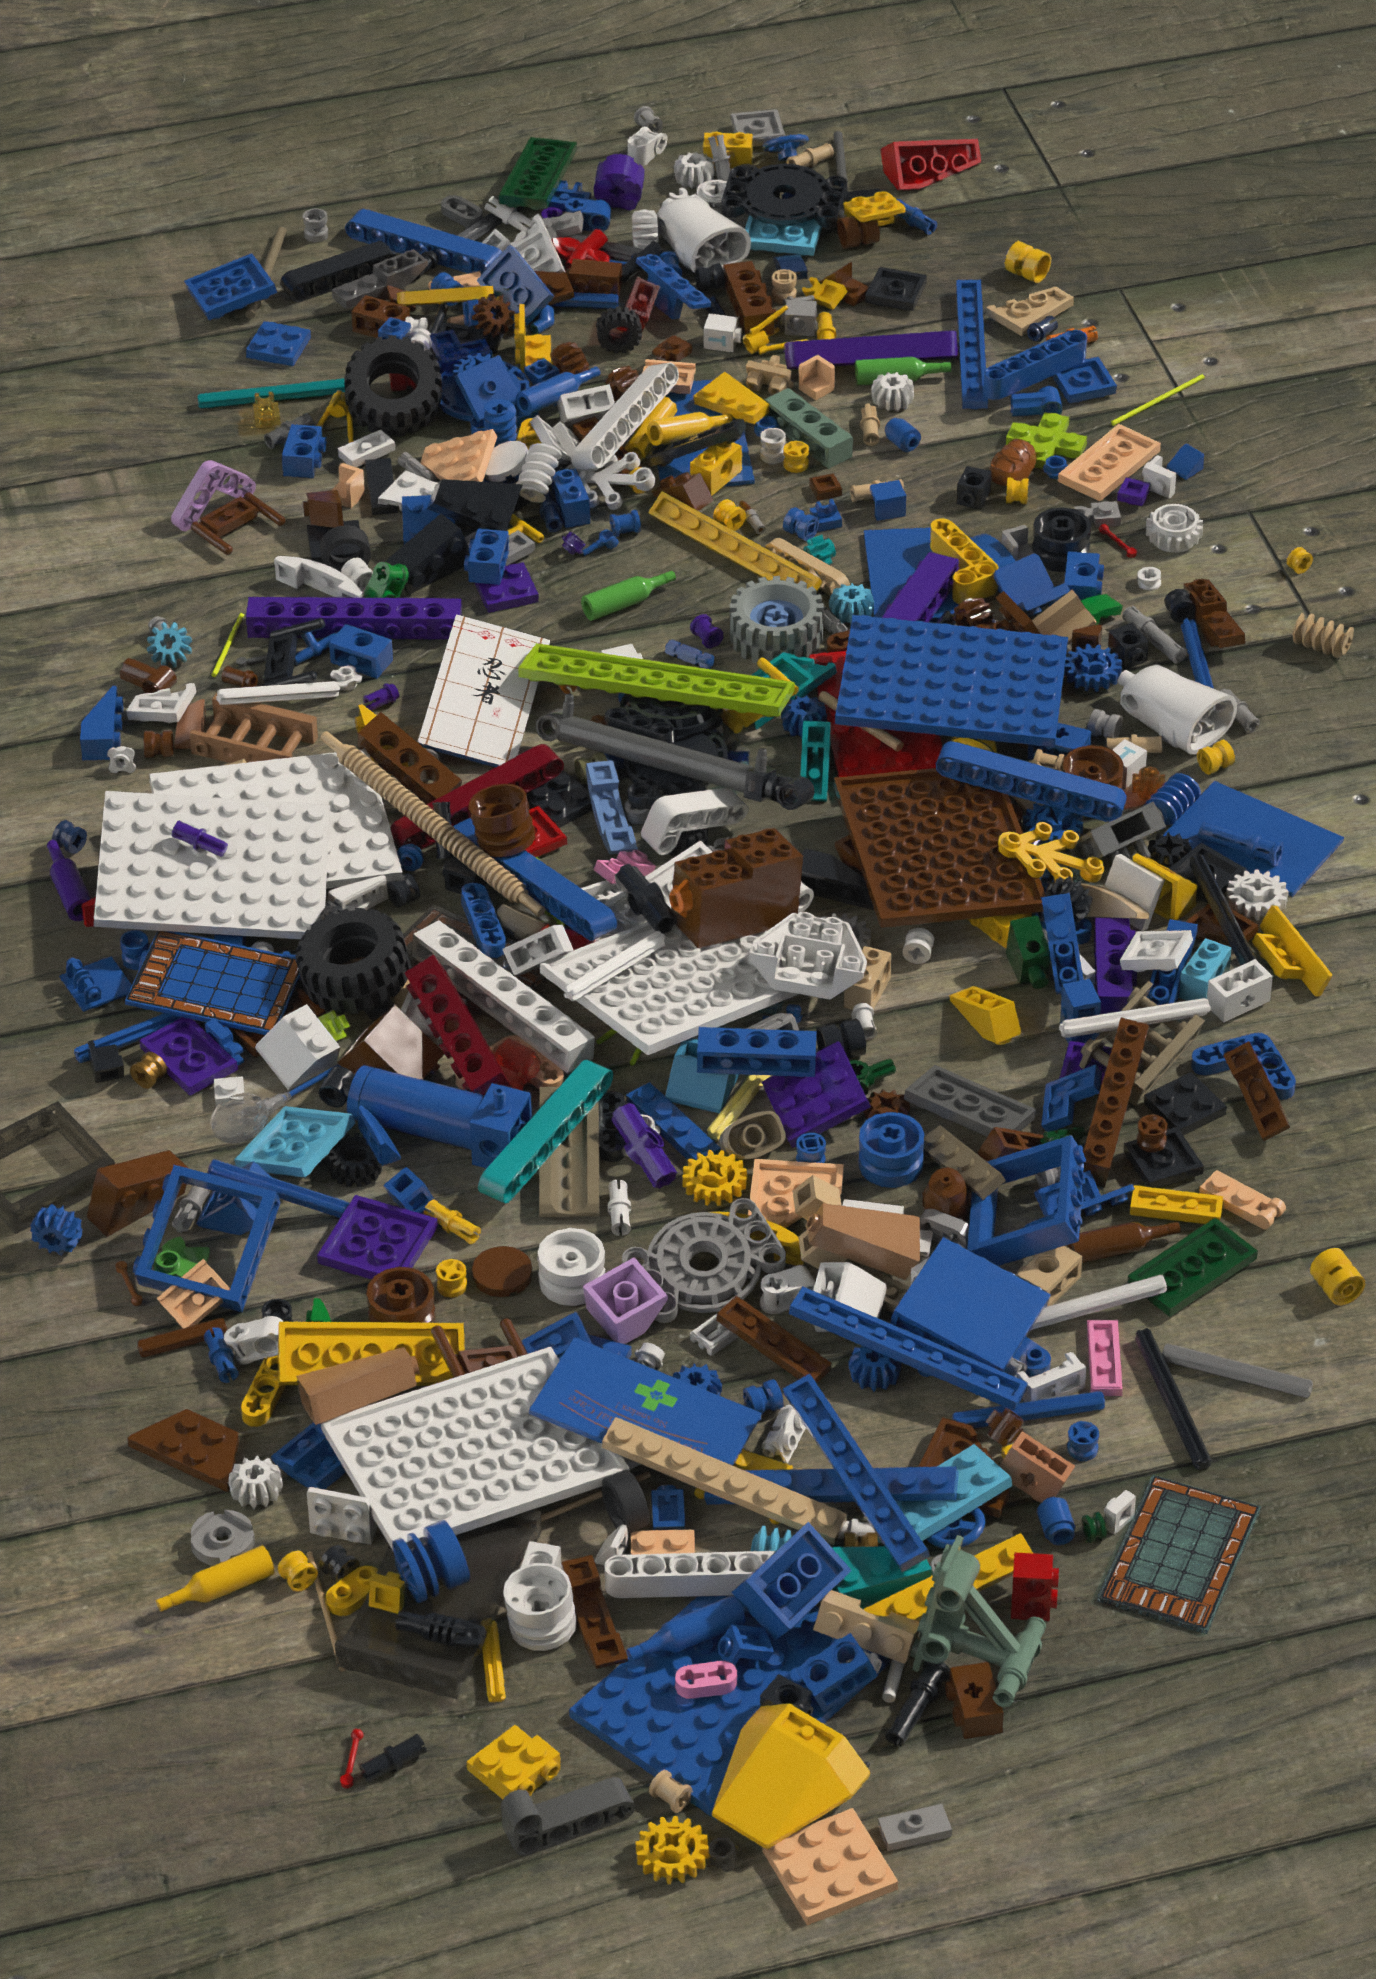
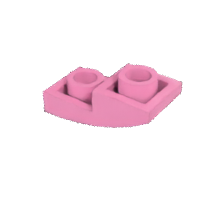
M633 850L632 852L620 851L616 859L611 858L609 861L597 860L593 870L611 884H616L615 874L626 864L636 866L644 876L653 872L656 866L647 860L648 856L645 853Z

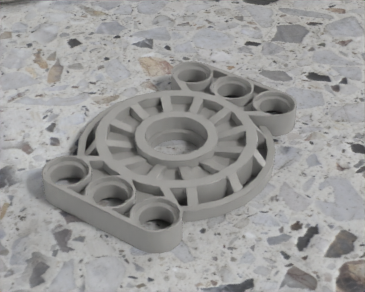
M748 1198L735 1200L730 1206L729 1217L711 1212L690 1213L678 1217L666 1224L654 1236L648 1250L634 1246L625 1250L622 1255V1264L633 1257L642 1258L644 1260L642 1267L668 1295L667 1303L672 1305V1309L665 1313H658L654 1320L660 1323L674 1320L677 1316L678 1308L697 1313L718 1312L734 1298L726 1300L732 1295L744 1300L756 1286L761 1270L769 1274L778 1273L784 1269L786 1264V1252L757 1205ZM739 1209H748L752 1212L751 1216L745 1219L735 1215ZM754 1231H762L766 1234V1237L763 1240L755 1241L750 1238V1234ZM699 1252H710L718 1258L719 1265L709 1271H698L690 1267L689 1262L692 1256ZM775 1253L780 1256V1260L776 1263H768L764 1260V1257L767 1254ZM750 1278V1283L742 1290L741 1288L744 1286L747 1279ZM693 1303L709 1304V1305H697V1304H693Z

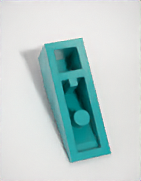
M803 721L800 776L809 779L814 786L815 793L811 801H827L831 722Z

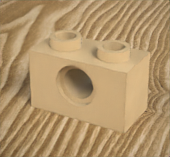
M1065 1246L1036 1254L1026 1266H1022L1016 1276L1051 1294L1047 1306H1051L1081 1277L1082 1255Z

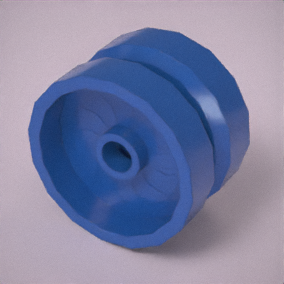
M894 1112L877 1114L866 1120L860 1128L859 1169L862 1176L873 1184L890 1188L905 1186L915 1181L923 1171L924 1131L920 1123L910 1116Z

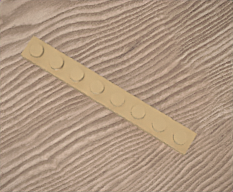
M618 1417L614 1418L602 1440V1448L794 1529L799 1530L809 1522L823 1539L832 1545L835 1544L847 1520V1513Z

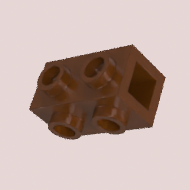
M573 259L571 268L566 269L574 293L616 294L619 297L622 286V263Z

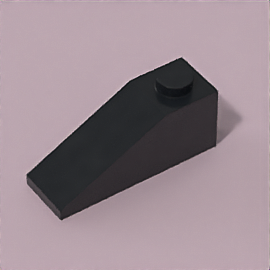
M805 848L802 854L801 882L813 890L814 896L874 910L864 877L833 855Z

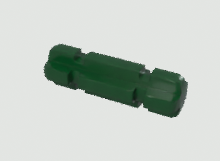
M1084 1127L1044 1132L1043 1138H1040V1142L1044 1144L1071 1135L1078 1145L1085 1144L1089 1132H1086Z

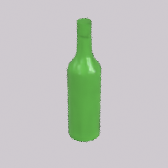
M916 357L856 360L857 386L873 385V380H876L878 375H886L887 372L890 374L898 372L899 375H907L908 379L915 382L926 374L951 372V362L925 363Z
M671 570L652 578L634 576L585 595L581 598L584 614L590 621L640 603L646 600L655 588L675 581V573Z

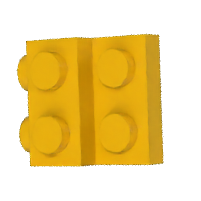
M513 1725L466 1761L467 1770L502 1799L516 1790H525L531 1796L535 1789L544 1782L552 1780L561 1770L560 1753L540 1736L536 1735L531 1738L516 1725Z

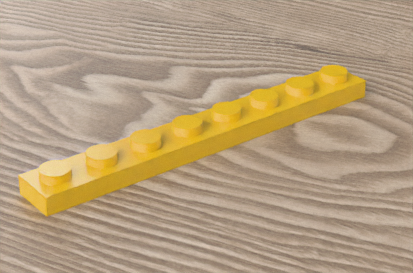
M663 491L648 511V514L656 520L761 578L766 577L767 581L773 580V576H780V580L786 581L787 577L794 578V583L796 584L800 581L806 582L807 589L813 587L816 589V593L823 583L817 576Z

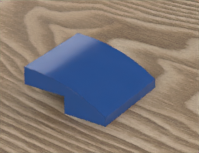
M576 1312L522 1340L528 1354L551 1347L559 1360L574 1337L592 1344Z
M313 1422L271 1456L272 1461L281 1470L307 1488L313 1487L325 1490L346 1473L322 1432L321 1423L315 1425Z

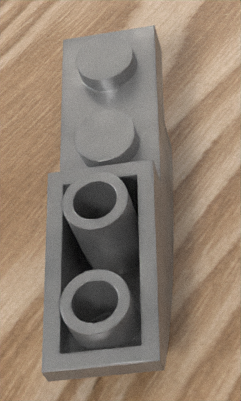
M414 249L406 251L403 254L373 265V274L332 289V298L345 309L356 306L365 295L387 300L388 285L399 289L405 288L426 268L428 260Z

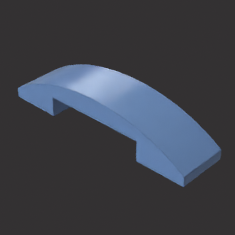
M614 762L586 763V775L592 809L601 839L609 854H619L620 851L632 852L633 850H638L632 826L628 827L619 796V780Z

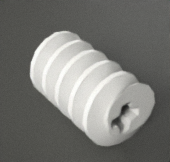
M537 443L529 448V454L526 456L522 472L519 474V481L516 484H523L520 495L523 498L539 503L546 499L543 494H547L549 491L547 486L552 483L551 477L555 475L554 468L558 467L559 462L557 459L561 458L562 453L556 447Z

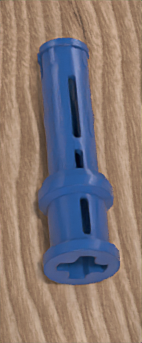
M1206 822L1201 824L1198 832V839L1245 852L1246 856L1251 859L1257 857L1270 861L1271 865L1277 866L1282 858L1284 843L1281 841L1274 843L1262 839V836L1258 834L1250 837Z

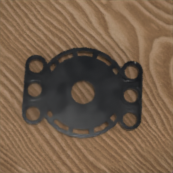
M795 164L769 165L753 172L747 166H736L731 169L721 199V213L725 217L736 218L746 212L754 219L775 225L799 224L814 218L821 227L832 228L837 226V220L842 214L843 203L847 196V179L839 175L825 179L815 170ZM791 193L795 196L789 199H779L774 195Z
M625 694L620 701V707L610 708L605 712V725L673 744L674 736L694 734L715 725L723 714V708L716 710L705 705H687L678 701H660L657 698L634 697L631 694ZM664 705H678V706H676V707H666V706H664Z
M721 717L713 725L717 726L716 728L706 729L694 734L674 736V745L728 759V750L724 740L721 738L724 734L723 719ZM624 759V769L627 777L634 783L627 790L629 804L634 808L651 809L654 802L664 795L707 790L705 787L710 784ZM640 793L646 794L643 797H635V795Z

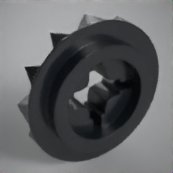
M1169 832L1166 836L1157 834L1155 840H1149L1148 850L1151 854L1149 859L1170 868L1192 850L1188 839H1182L1180 833L1175 836H1171ZM1166 847H1172L1173 851H1171V854H1169Z

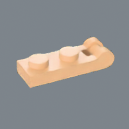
M1218 1170L1199 1189V1193L1223 1196L1222 1208L1262 1229H1268L1274 1223V1218L1280 1217L1286 1211V1205L1281 1199H1271Z

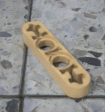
M775 538L765 546L771 552L820 578L823 583L819 589L828 595H832L833 589L840 588L841 584L850 586L848 578L841 571L781 538Z

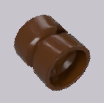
M854 216L838 218L837 220L838 238L843 249L859 247L860 242L869 245L878 243L880 240V229L877 219L860 222Z

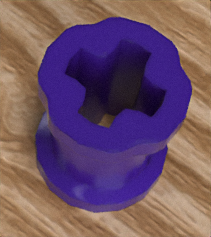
M707 614L695 617L690 624L692 634L699 636L702 639V644L707 649L718 646L724 638L723 631L712 624V619Z

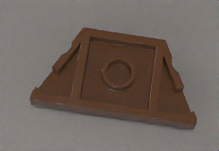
M185 1409L131 1434L127 1438L128 1447L225 1492L230 1491L228 1478L230 1477L229 1473H232L236 1461L235 1453L239 1445V1433L189 1409Z

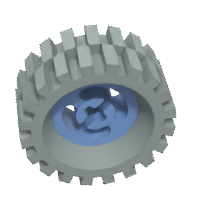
M773 576V580L767 581L766 577L759 578V583L755 584L753 581H749L746 583V589L740 587L737 589V595L733 594L730 603L731 644L733 643V648L736 652L741 651V657L744 659L751 656L752 662L756 664L760 658H765L770 662L783 652L793 654L796 657L803 656L809 658V654H812V651L817 652L819 650L820 643L822 644L823 641L822 597L820 594L816 595L815 588L810 587L807 589L806 582L800 581L796 584L794 583V578L787 577L786 581L780 580V576Z

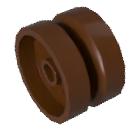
M1088 745L1070 751L1064 758L1063 772L1122 789L1124 763L1121 757L1113 750L1103 746Z
M410 1267L390 1268L375 1275L368 1284L366 1293L369 1308L368 1322L435 1323L434 1288L431 1279L423 1272Z

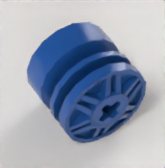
M444 1519L423 1528L425 1542L423 1544L414 1533L407 1534L408 1545L402 1538L395 1539L392 1542L397 1571L401 1580L405 1581V1587L417 1603L427 1600V1591L433 1597L439 1595L438 1579L449 1590L470 1582V1573L461 1546L452 1528Z

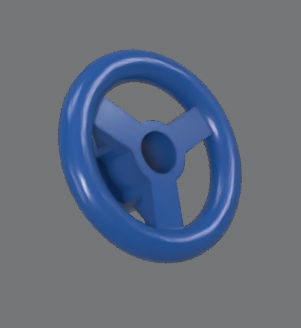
M794 134L774 138L765 142L762 145V149L765 152H778L779 161H787L789 157L797 155L796 149L809 142V137L804 134Z
M977 1507L969 1512L974 1516L976 1523L962 1521L959 1518L926 1538V1540L936 1547L945 1549L947 1544L953 1545L957 1535L964 1537L961 1548L977 1540L984 1531V1514Z

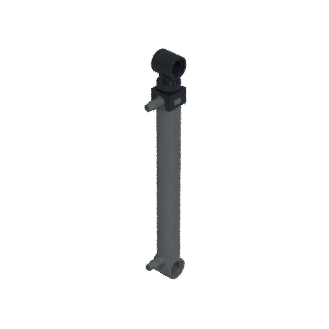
M573 694L565 695L563 709H556L541 716L536 723V731L545 741L559 740L744 793V798L758 802L766 799L778 802L787 810H795L810 802L814 797V786L809 779L802 776L791 778L776 774L777 769L767 766L766 748L758 749L755 767L575 717L573 716Z

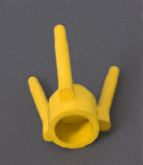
M783 306L758 326L751 328L750 333L743 336L744 345L750 354L759 352L762 355L768 351L784 349V343L766 346L769 344L768 337L773 334L767 335L762 329L782 315L788 309V306ZM774 328V334L780 331V328ZM808 339L796 340V341H808Z
M338 390L332 395L329 406H327L325 413L316 426H323L329 415L336 418L346 415L348 442L351 443L354 441L353 417L349 412V406L346 405L345 393Z

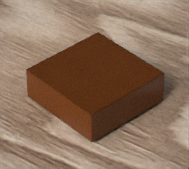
M834 473L809 478V486L818 501L842 496V487Z

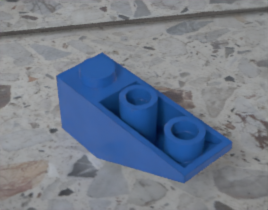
M112 686L81 722L80 745L82 761L110 760L107 755L108 750L121 746V735L117 731L122 730V715L118 713H123V697H118L117 686Z

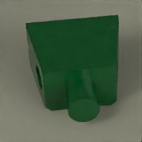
M1038 915L1010 921L1006 949L1007 958L1020 984L1031 983L1035 989L1043 988L1048 984L1050 951Z

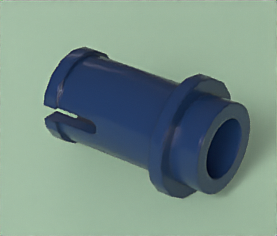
M1049 315L1038 323L1030 324L1027 330L1028 337L1032 341L1037 342L1044 340L1045 335L1058 328L1057 320L1049 324L1050 321L1055 319Z

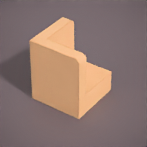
M816 355L799 365L800 391L814 400H818L834 391L835 367L833 364Z
M341 463L338 467L339 483L332 490H338L342 506L352 509L365 495L364 474L362 469Z

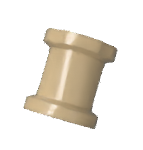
M1037 749L1034 759L1041 766L1063 772L1064 754L1055 756L1043 753V750Z
M668 1770L660 1771L654 1777L649 1787V1794L653 1798L659 1797L664 1800L675 1813L682 1811L691 1800V1793L693 1792L692 1787L689 1785L683 1786L673 1779L672 1774Z

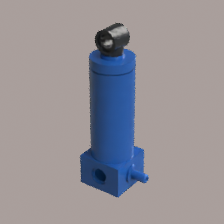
M366 1065L361 1066L355 1075L347 1068L333 1067L318 1092L320 1099L328 1106L339 1108L347 1103V1113L352 1114L355 1121H358V1106L362 1105L380 1121L383 1128L469 1149L472 1154V1165L488 1168L532 1118L531 1093L492 1083L487 1093L481 1095Z

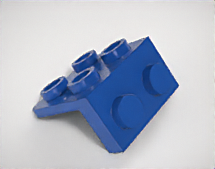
M1035 553L997 569L993 575L1001 593L1004 591L1029 618L1042 612L1041 608L1050 607L1070 592L1066 582L1054 587L1039 555Z

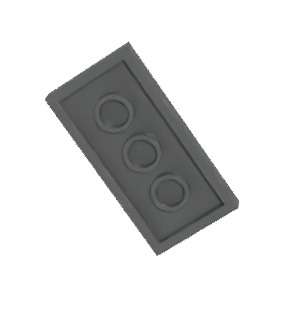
M934 1065L905 1090L904 1100L915 1104L917 1107L931 1111L946 1120H951L966 1127L968 1130L978 1132L987 1137L993 1127L1021 1131L1034 1120L1036 1109L937 1065Z

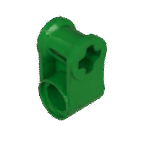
M387 562L377 563L369 583L364 589L363 598H399L404 585L408 581L409 572L407 567L403 564H395L393 566Z

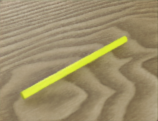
M243 613L239 614L211 674L212 677H216L244 618Z

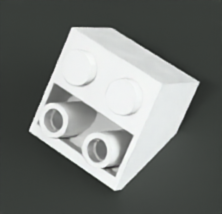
M821 1262L813 1291L879 1319L887 1287L885 1283L851 1262ZM815 1326L816 1332H829L825 1329Z

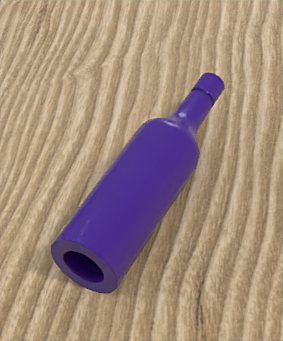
M50 840L46 846L53 861L50 868L52 881L68 917L74 921H83L82 904L91 900V896L75 862L63 856L56 840Z

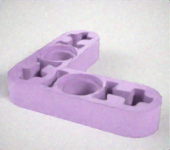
M212 460L205 461L199 467L173 511L171 522L181 531L186 532L191 529L190 527L193 522L198 521L215 490L238 498L240 496L244 497L247 492L253 494L256 484L251 478L239 471ZM230 476L229 481L223 485L224 480ZM199 491H201V494H200V496L198 497V499H196V500L194 501L195 495H196Z

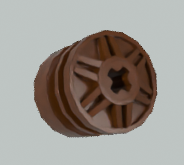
M514 784L492 785L480 790L469 801V812L472 824L475 826L478 847L489 856L506 857L515 855L531 846L535 840V829L532 824V817L529 814L527 796L521 787Z

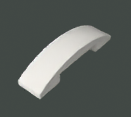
M277 556L274 559L276 580L297 589L304 583L337 598H362V592L358 586L346 575L330 566L298 557Z

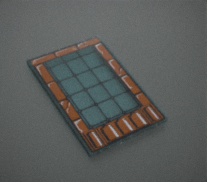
M1152 1475L1097 1596V1601L1208 1635L1260 1514L1261 1506Z

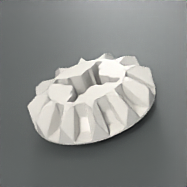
M723 180L706 181L698 186L697 195L708 204L714 205V207L721 205V199L727 182Z

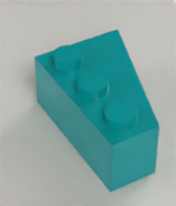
M885 1546L832 1547L852 1570L832 1590L860 1600L861 1609L929 1578L932 1574V1569L927 1559L902 1572Z

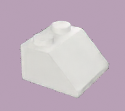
M307 1004L284 1016L255 1046L256 1050L288 1091L335 1066L340 1051L338 1043Z

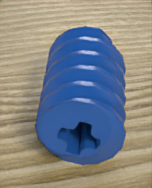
M494 399L486 403L484 406L485 431L493 429L497 435L494 447L505 442L516 441V408L513 403L504 399Z
M1177 773L1172 775L1145 802L1144 806L1154 801L1156 807L1163 814L1165 825H1172L1200 797L1201 789L1193 778L1186 774Z

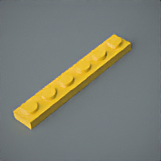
M1022 1533L974 1555L980 1564V1571L973 1583L978 1592L1013 1576L1014 1552L1033 1553ZM932 1576L863 1610L877 1616H889L893 1612L912 1620L920 1621L923 1613H926L925 1601L935 1581L932 1580Z

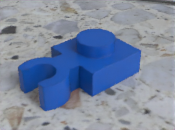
M215 1018L205 1023L206 1033L237 1061V1066L244 1063V1059L239 1055L243 1052V1048L239 1043L233 1042L234 1038L229 1028L223 1027Z

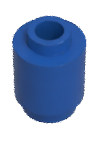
M893 418L885 426L887 439L903 452L913 451L919 445L921 440L920 432L904 419Z
M1058 1497L1045 1499L1037 1508V1514L1045 1537L1054 1545L1069 1543L1075 1535V1524L1066 1500Z

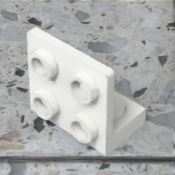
M313 1487L308 1488L307 1504L310 1533L323 1537L349 1540L354 1543L372 1544L378 1525L371 1515L369 1498Z

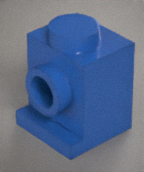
M407 1167L403 1168L383 1185L398 1206L420 1214L427 1210L425 1206L434 1199L425 1183Z

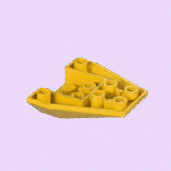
M790 1703L760 1706L741 1729L712 1810V1816L763 1848L769 1849L851 1799L870 1777V1771L845 1736Z

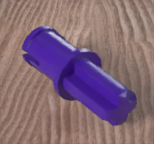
M180 820L173 827L171 836L192 845L195 850L202 848L220 857L226 853L228 844L207 834L204 828L197 829Z

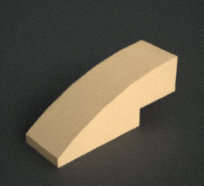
M1081 883L1083 888H1090L1088 895L1093 898L1090 912L1086 917L1149 919V913L1122 894L1104 887Z

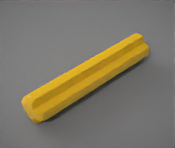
M494 1620L483 1621L480 1626L485 1627L487 1631L482 1646L487 1696L489 1702H502L506 1696L497 1622Z

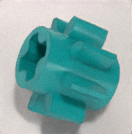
M822 534L808 539V545L803 548V551L828 565L832 564L831 558L835 557L836 550L831 539L824 540Z

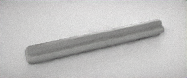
M1169 1343L1164 1346L1162 1352L1165 1361L1168 1363L1308 1398L1312 1392L1313 1381Z

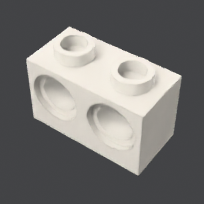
M610 384L562 394L557 402L561 421L566 427L594 416L600 420L615 404Z

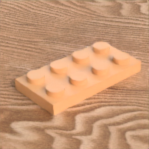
M1118 424L1058 474V482L1093 499L1102 501L1121 485L1126 477L1129 478L1159 453L1161 443Z

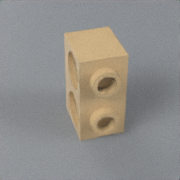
M864 946L862 952L867 960L864 977L844 990V1008L851 1010L859 1003H867L874 1010L891 978V953Z

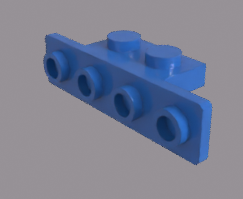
M648 254L647 256L636 258V264L649 274L643 296L671 319L680 318L683 303L690 309L711 306V301L701 291H698L688 280L677 274L659 256Z
M1091 1171L1084 1172L1085 1183L1082 1185L1084 1204L1081 1206V1213L1084 1212L1086 1216H1090L1103 1210L1102 1205L1109 1202L1113 1207L1128 1201L1127 1195L1135 1190L1133 1184L1100 1195ZM1060 1182L1034 1192L1044 1217L1028 1223L1023 1228L1058 1217Z

